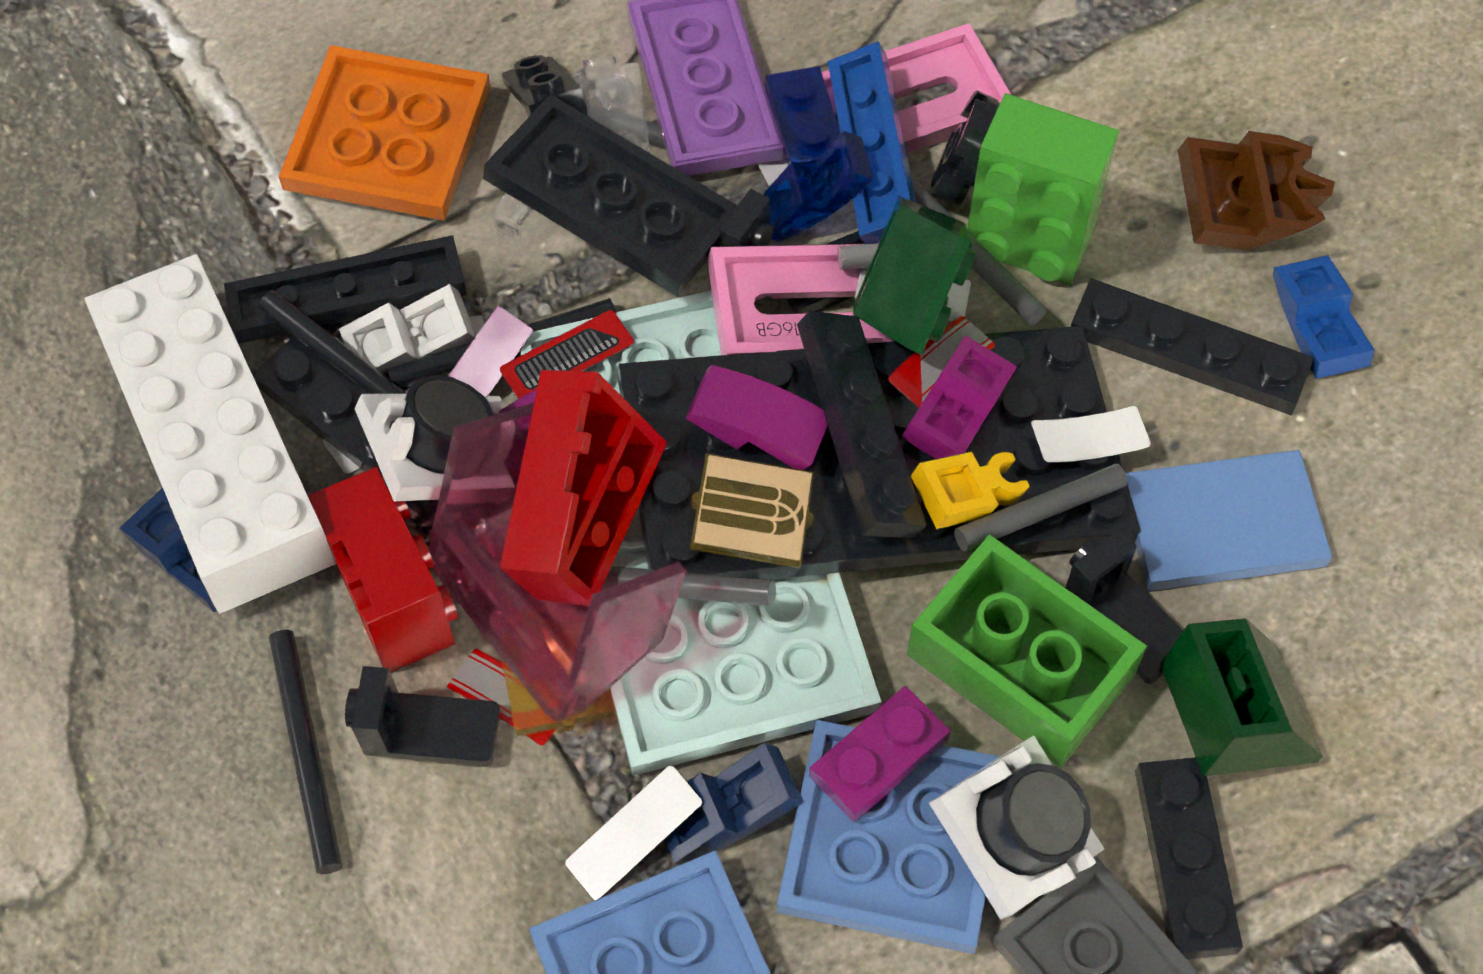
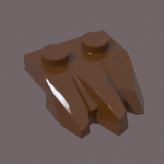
M1248 131L1239 144L1187 137L1177 150L1193 242L1195 244L1249 250L1304 231L1325 220L1322 211L1317 208L1332 196L1335 181L1308 172L1302 167L1312 158L1313 147L1281 135Z

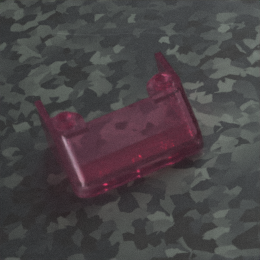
M534 403L454 427L429 548L435 565L434 569L446 588L543 712L554 721H562L584 712L663 641L686 574V569L680 562H676L592 594L589 606L537 600L500 568Z

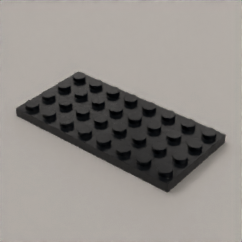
M1083 326L985 334L995 343V347L991 351L1014 364L1017 368L965 453L972 452L980 467L986 466L995 454L1001 452L1013 453L1016 460L1007 472L1001 474V476L1011 483L1027 480L1030 486L1015 504L1111 465L1119 464L1123 468L1119 454L1080 461L1046 462L1031 424L1033 420L1067 419L1107 412ZM896 341L867 343L911 476L919 463L936 459L901 438L919 408L892 385L888 378L914 351ZM792 349L767 353L718 355L618 364L617 379L620 395L667 442L638 506L648 569L770 580L968 560L978 548L976 547L964 552L958 546L955 539V529L970 522L936 529L915 485L916 495L927 525L913 538L862 536L828 425L812 465L802 471L812 473L800 561L695 543L709 455L795 470L749 441L737 450L685 419L706 369L714 365L755 377L789 391L823 409L805 350ZM707 476L705 489L767 500H776L779 496L778 490L774 487ZM1127 484L1121 489L1012 532L997 540L1020 555L1079 549L1093 538H1097L1100 542L1104 541L1119 528L1135 543L1141 530ZM780 489L781 498L778 502L787 505L795 511L799 503L797 496L787 490ZM704 492L702 505L768 517L776 514L775 505L770 503ZM778 505L779 513L776 518L786 517L791 514L787 509ZM998 505L992 513L1012 505ZM801 506V509L796 514L799 526L804 517L803 506ZM701 508L699 522L762 533H771L774 529V524L770 520ZM793 517L784 521H775L777 527L774 535H784L795 530V520Z

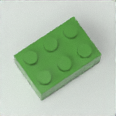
M1004 93L980 148L967 231L999 262L1029 271L1043 280H1056L1072 286L1094 232L1120 130Z
M989 534L914 621L911 628L907 655L1024 741L1035 736L1048 759L1059 768H1062L1135 676L1147 645Z

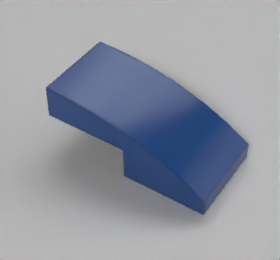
M1329 255L1274 267V282L1295 340L1302 353L1314 357L1310 367L1314 377L1318 379L1371 366L1374 348L1349 310L1353 293Z

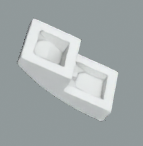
M450 284L401 310L387 303L339 329L344 345L384 376H388V368L470 343L476 337L461 294Z

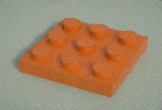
M330 45L279 174L282 189L445 221L491 89L489 74Z

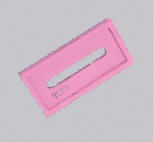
M970 23L885 51L895 99L912 94L914 89L918 88L921 91L942 83L952 84L956 88V91L898 111L907 154L948 140L952 131L956 132L961 122H967L968 119L960 115L976 90L998 99V102H1001L1004 93L1011 95ZM829 70L770 89V105L807 173L812 186L847 175L848 171L841 132H832L824 127L826 123L831 121L832 117L837 116Z
M861 244L711 247L707 263L721 355L804 349L797 323L807 313L762 314L755 308L754 302L763 299L764 296H771L772 299L854 297L861 268L840 270L838 247ZM853 312L834 313L854 316ZM860 320L867 343L895 341Z

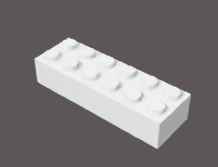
M198 255L189 256L85 297L84 300L198 574L218 614L335 565L336 562L321 524Z

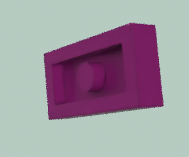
M905 685L810 766L809 777L854 823L949 740L951 730Z

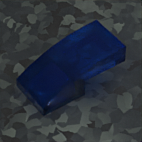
M843 131L811 167L792 161L768 187L763 195L770 198V224L774 226L772 240L780 242L815 226L845 206L874 180L862 137Z

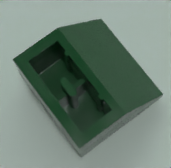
M898 196L853 303V315L859 316V319L919 354L923 353L928 339L938 342L951 313V308L947 307L949 299L947 295L953 283L959 286L964 284L976 252L971 250L972 242L965 222Z
M1246 618L1192 623L1186 626L1160 663L1203 777L1318 763L1323 755L1277 646Z

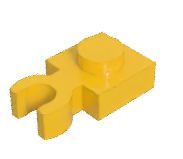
M972 452L919 463L911 475L936 529L980 519L992 514L998 505L1007 506L1015 504L1030 487L1027 480L1011 483L1001 476V474L1007 472L1016 460L1013 453L1008 452L995 454L986 466L982 467L978 465Z

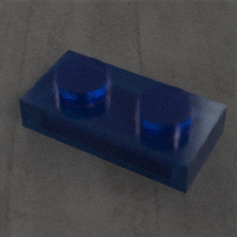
M820 66L766 75L765 90L782 140L783 152L791 178L845 168L846 160L841 133Z

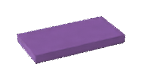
M627 1L629 21L658 124L661 127L670 165L687 176L782 160V140L738 1Z

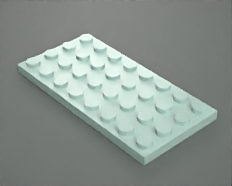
M712 290L616 312L615 314L634 339V344L584 371L598 372L620 394L617 379L618 364L721 355ZM593 318L532 332L520 349V356ZM637 509L612 566L648 569L639 509ZM830 573L770 579L776 584V597L772 606L600 591L594 606L587 607L632 776L812 730L815 728L816 720L839 723L875 712L882 702L840 574Z

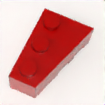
M541 370L500 564V568L537 600L594 606L667 444L665 439L598 372Z
M374 467L307 495L321 524L337 568L382 668H389L390 672H394L455 645L449 622L458 619L459 616L445 584L436 585L429 571L435 565L422 535L419 533L411 536L404 520L411 518L406 501H393L378 468Z

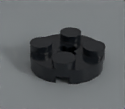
M976 90L968 100L960 115L968 120L966 123L961 122L956 132L952 131L930 184L933 188L929 192L934 198L949 205L953 203L960 206L970 186L974 188L980 148L1000 105L998 99Z

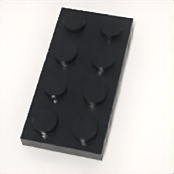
M551 94L484 164L483 179L677 297L707 262L711 247L720 246L719 229L738 206Z

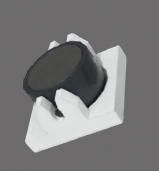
M441 375L421 377L410 386L407 394H361L355 406V411L393 501L504 497L512 483L500 459L508 444L512 422L509 416H498L502 404L500 396L484 397L471 385L456 378Z
M1035 736L1022 741L929 802L1000 919L1013 915L1038 896L1051 892L1076 878L1074 874L1093 866L1096 863L1093 857L1104 850V847L1091 828L1090 807L1082 788L1068 773L1051 764Z

